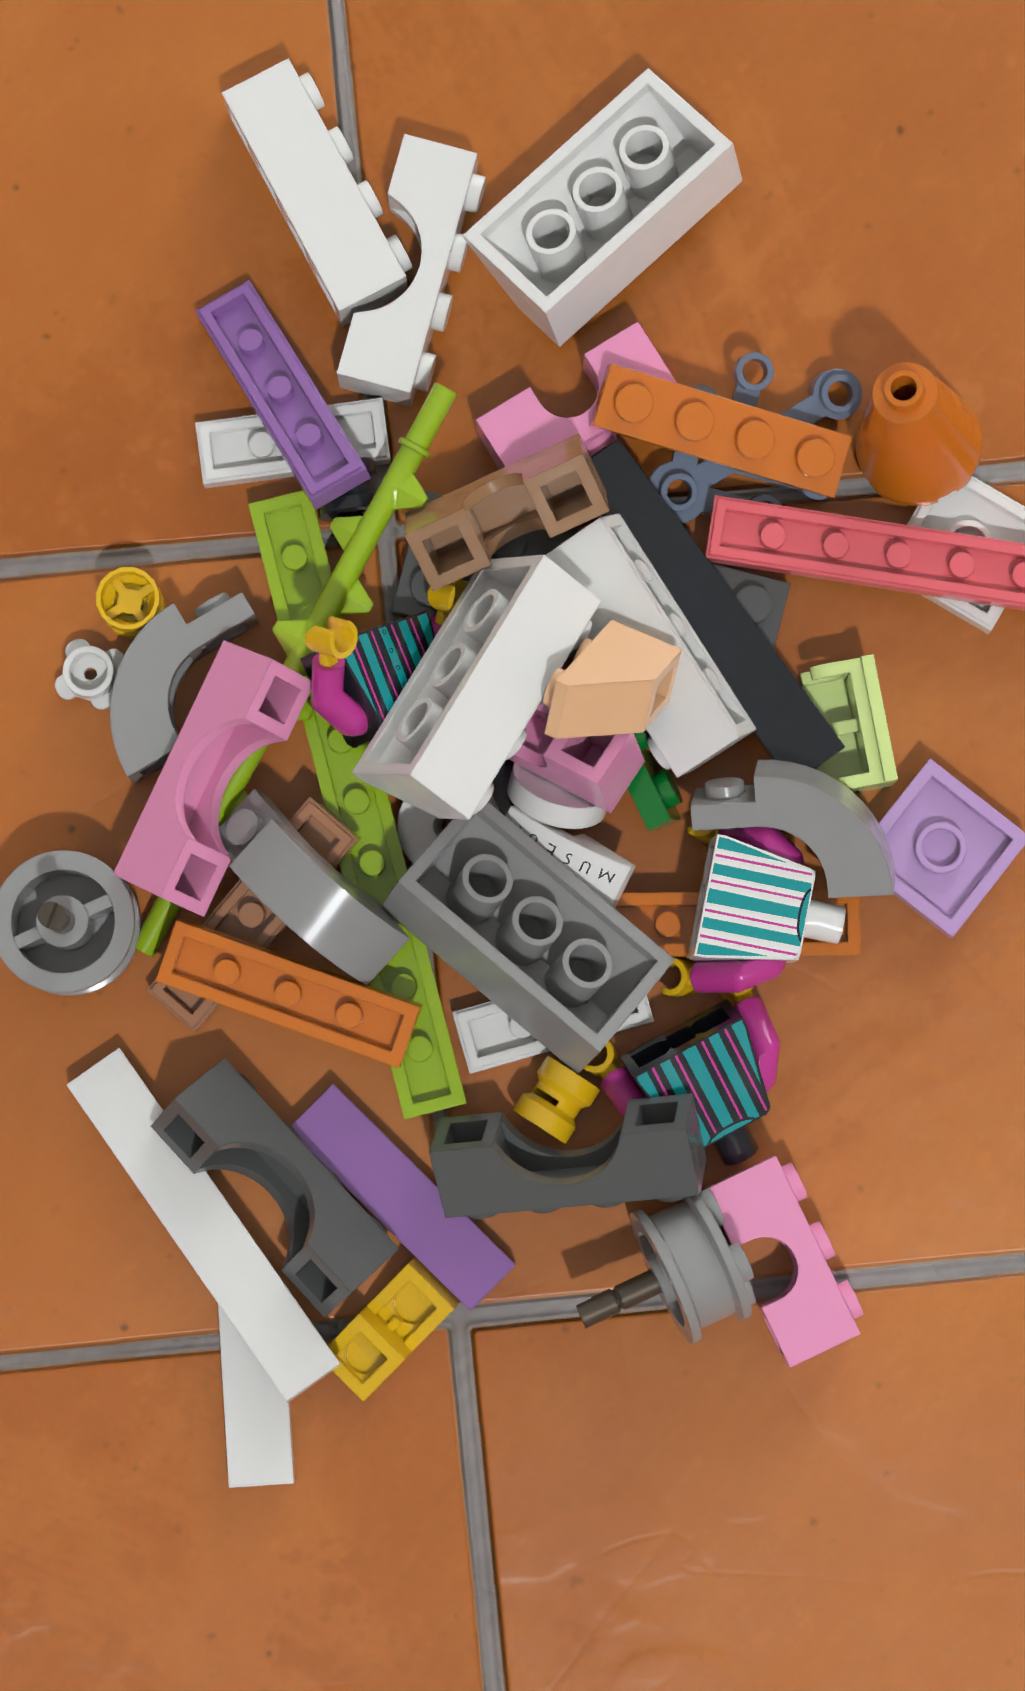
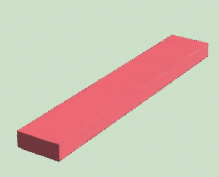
M715 495L713 498L705 549V557L709 562L1025 611V543Z

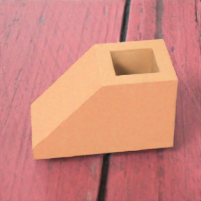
M611 620L593 640L589 638L584 639L569 667L566 670L558 668L549 680L543 698L544 705L550 707L544 734L555 739L643 733L670 701L682 649Z

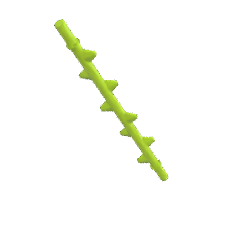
M434 383L406 437L399 439L398 442L401 446L364 515L335 517L333 519L330 529L344 552L308 619L277 621L272 629V632L287 654V658L283 663L284 666L305 677L307 673L300 659L314 652L305 643V634L310 628L319 626L328 629L327 619L331 616L338 617L339 614H369L374 604L358 578L395 510L423 509L426 506L429 498L416 478L415 473L423 458L430 456L431 453L427 450L458 395L439 383ZM308 698L297 721L310 720L315 711ZM268 745L251 754L230 779L221 801L219 827L248 796L245 787ZM158 896L140 928L135 948L154 957L181 906Z

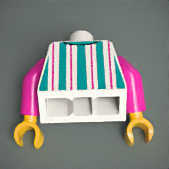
M687 827L690 835L709 846L687 959L690 960L674 958L675 961L670 967H678L680 969L681 982L673 989L660 988L664 995L688 997L695 992L739 993L778 978L784 970L786 963L798 961L804 937L835 944L839 943L845 921V906L811 899L815 871L804 866L802 852L778 829L747 827L693 831L692 827Z

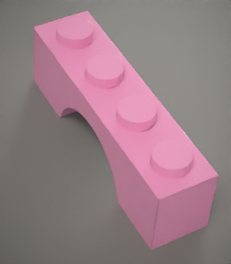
M223 640L113 875L204 917L232 859L222 843L219 832V811L226 787L235 771L251 754L266 745L288 740L309 696L312 681L271 658Z

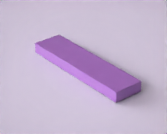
M250 280L195 310L201 324L315 510L370 479L364 463Z
M332 1084L291 1125L298 1134L300 1141L327 1169L334 1172L341 1183L470 1311L516 1265L468 1216L445 1218L438 1187L335 1084Z

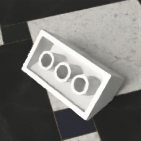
M648 68L464 233L463 237L515 305L560 347L743 181L735 148L728 138Z
M546 555L491 559L490 566L473 574L358 761L352 774L361 781L437 818L470 820L472 815L482 810L490 800L494 790L492 782L505 760L515 755L523 745L527 736L525 727L537 707L543 704L544 693L552 675L558 668L563 666L570 652L577 649L584 639L588 637L592 628L590 619L601 600Z

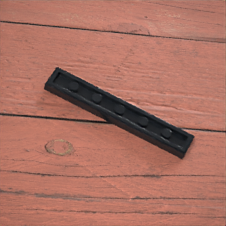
M618 439L592 457L593 464L606 489L609 512L595 519L614 514L621 515L753 722L756 730L752 733L770 758L817 769L845 748L844 744L622 442Z

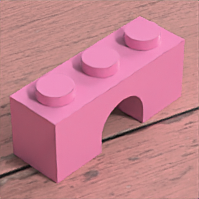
M636 322L584 354L583 370L592 383L597 395L594 404L585 413L570 418L555 416L540 404L529 387L476 419V434L499 470L578 433L591 458L618 440L616 437L618 434L590 426L605 371L610 363L677 383L639 322Z
M544 703L539 705L525 727L527 736L523 745L509 760L611 814L645 762L634 733L555 739L544 734L550 707L544 705Z
M770 1156L702 1189L709 1188L720 1207L725 1222L720 1228L728 1245L736 1242L742 1245L756 1238L770 1237L779 1241L790 1254L793 1271L788 1286L776 1297L757 1305L787 1366L791 1368L861 1334L854 1320L864 1315L861 1305L848 1280L839 1284L835 1281L826 1260L836 1256L834 1249L821 1223L817 1221L809 1225L798 1202L808 1196L791 1162L781 1167L777 1157Z

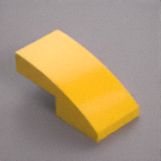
M414 1257L328 1345L341 1363L333 1372L364 1402L461 1301Z

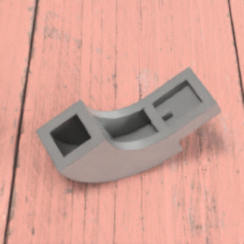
M242 592L231 599L227 593H222L207 600L194 611L197 619L188 624L185 623L173 603L151 619L128 647L119 665L113 684L110 721L114 747L127 777L134 784L162 769L179 735L174 716L176 693L188 670L204 656L220 648L223 640L230 642L259 625L255 613Z
M758 760L753 776L754 785H744V780L740 778L725 777L709 780L705 783V788L695 789L690 805L693 831L747 827L780 829L801 839L817 855L825 871L828 898L894 895V862L889 843L881 826L858 796L829 775L793 762Z
M253 789L219 827L222 843L233 861L229 867L242 882L299 937L358 981L368 985L410 939L392 916L381 908V903L376 898L358 888L322 858L301 836L273 801L258 790Z

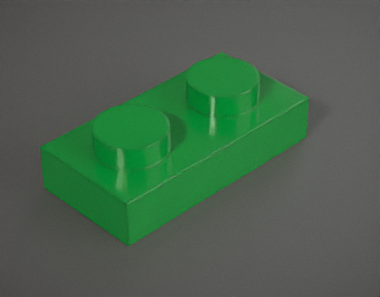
M645 730L643 733H634L645 762L630 783L628 790L648 831H659L681 820L675 806L682 803L683 800L670 772L665 768L660 771L657 770L647 750L649 748L647 738L650 734Z

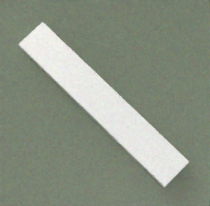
M120 1048L116 1049L69 1082L67 1087L287 1403L340 1366L339 1360L206 1171L193 1174L150 1127L164 1110Z

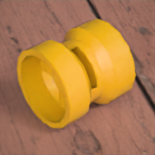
M120 567L109 572L101 580L96 591V606L101 617L117 635L127 639H134L151 619L165 609V600L154 579L145 571L135 567Z
M547 1056L537 1071L538 1083L532 1092L522 1094L513 1111L566 1144L576 1129L574 1119L581 1108L591 1106L600 1089L558 1061ZM553 1100L558 1101L556 1106L551 1104Z

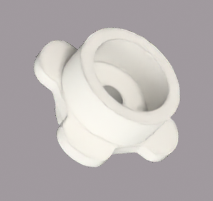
M84 639L73 640L65 649L67 658L63 665V675L59 676L55 681L57 693L65 700L78 697L91 701L92 705L99 710L110 708L114 680L124 655L117 649H110L105 652L100 648L90 646ZM88 669H95L97 676L93 680H88L85 677V672Z

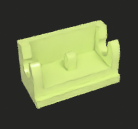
M874 654L810 667V672L800 673L799 679L802 689L845 746L842 751L819 766L817 770L838 780L853 793L891 787L898 780Z

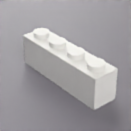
M288 58L222 92L227 114L341 326L343 327L351 323L353 313L375 310L400 297L408 289L405 272L413 268L411 261L397 235L395 234L386 239L375 218L383 215V211L367 180L356 184L346 164L354 161V157L342 132L337 126L327 130L317 110L325 107V104L311 75L307 72L298 76Z
M620 514L599 517L546 554L549 559L601 600L590 619L592 628L587 638L593 640L611 620H614L682 649L670 701L646 728L650 734L647 738L649 749L663 768L667 770L672 769L678 778L697 769L756 730L753 722Z

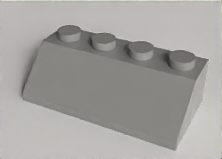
M489 802L482 810L472 815L470 820L453 819L401 877L381 905L383 910L577 1074L604 1048L675 961L667 952Z

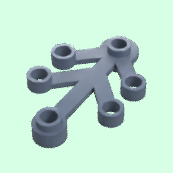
M753 352L737 359L732 370L733 379L736 383L732 400L757 407L761 390L770 384L774 375L773 364L767 356ZM749 360H755L762 366L763 377L757 384L747 382L743 376V367ZM832 369L821 372L812 380L808 390V397L785 410L780 415L814 424L822 418L826 420L847 418L855 413L861 404V384L855 375L844 369ZM834 382H840L847 388L848 398L842 406H836L829 400L828 390ZM698 385L691 387L717 395V393L708 386ZM673 451L671 461L659 465L648 478L681 524L693 520L701 512L711 514L715 495L782 505L777 498L771 495H756L746 499L710 488L732 473L796 489L803 497L809 500L827 498L705 460L697 464L698 458ZM675 480L683 481L688 488L687 499L679 505L672 503L667 495L668 486Z

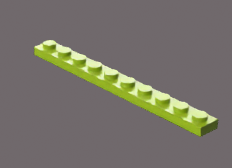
M303 490L250 503L248 505L277 620H307L332 574L316 510ZM339 614L337 618L343 619L342 614ZM310 691L309 696H308V700H309L310 703H311V691ZM314 711L311 719L303 720L324 805L361 837V840L340 863L342 875L358 888L376 898L382 905L397 882L407 872L388 793L361 781L352 774V771L370 743L352 748L347 745L341 733ZM396 921L410 939L370 982V986L423 1004L401 1067L391 1066L404 1120L465 1105L467 1102L427 946Z

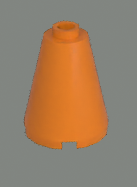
M912 362L897 363L885 369L874 383L856 435V457L863 475L879 495L899 505L928 506L938 503L939 498L955 490L958 492L969 483L980 463L983 440L981 428L969 404L928 369Z

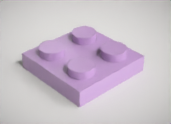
M932 759L925 763L879 822L893 857L895 869L894 896L949 939L957 933L1025 846L1024 831Z

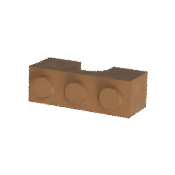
M578 433L432 500L423 509H413L406 512L404 536L433 592L490 566L492 555L500 547L519 536L536 530H546L549 537L552 538L609 512L606 489Z

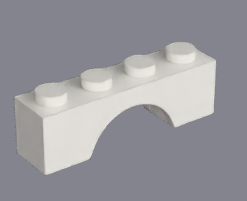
M404 134L388 190L390 212L410 228L419 243L422 252L420 266L409 288L396 300L375 310L353 313L337 370L340 388L410 407L413 405L417 389L428 391L437 355L427 353L433 331H445L453 303V295L444 293L450 270L461 273L469 245L465 241L463 234H461L467 211L478 213L485 190L486 177L478 175L477 153Z

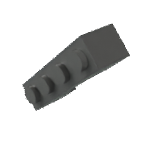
M226 1058L222 1059L174 1098L150 1126L193 1174L209 1170L237 1172L256 1181L271 1194L279 1205L288 1228V1251L281 1270L324 1318L399 1250L396 1244L387 1236L380 1222L364 1211L343 1188L337 1175L321 1164L300 1141L294 1128L279 1118L258 1095L251 1081L238 1073Z
M693 1093L629 1099L624 1118L618 1128L600 1143L582 1149H555L536 1143L520 1133L503 1112L440 1118L429 1150L445 1218L469 1216L473 1219H485L498 1213L530 1210L535 1213H549L559 1208L586 1205L609 1208L623 1202L653 1199L663 1202H675L686 1198V1196L700 1195L707 1161Z

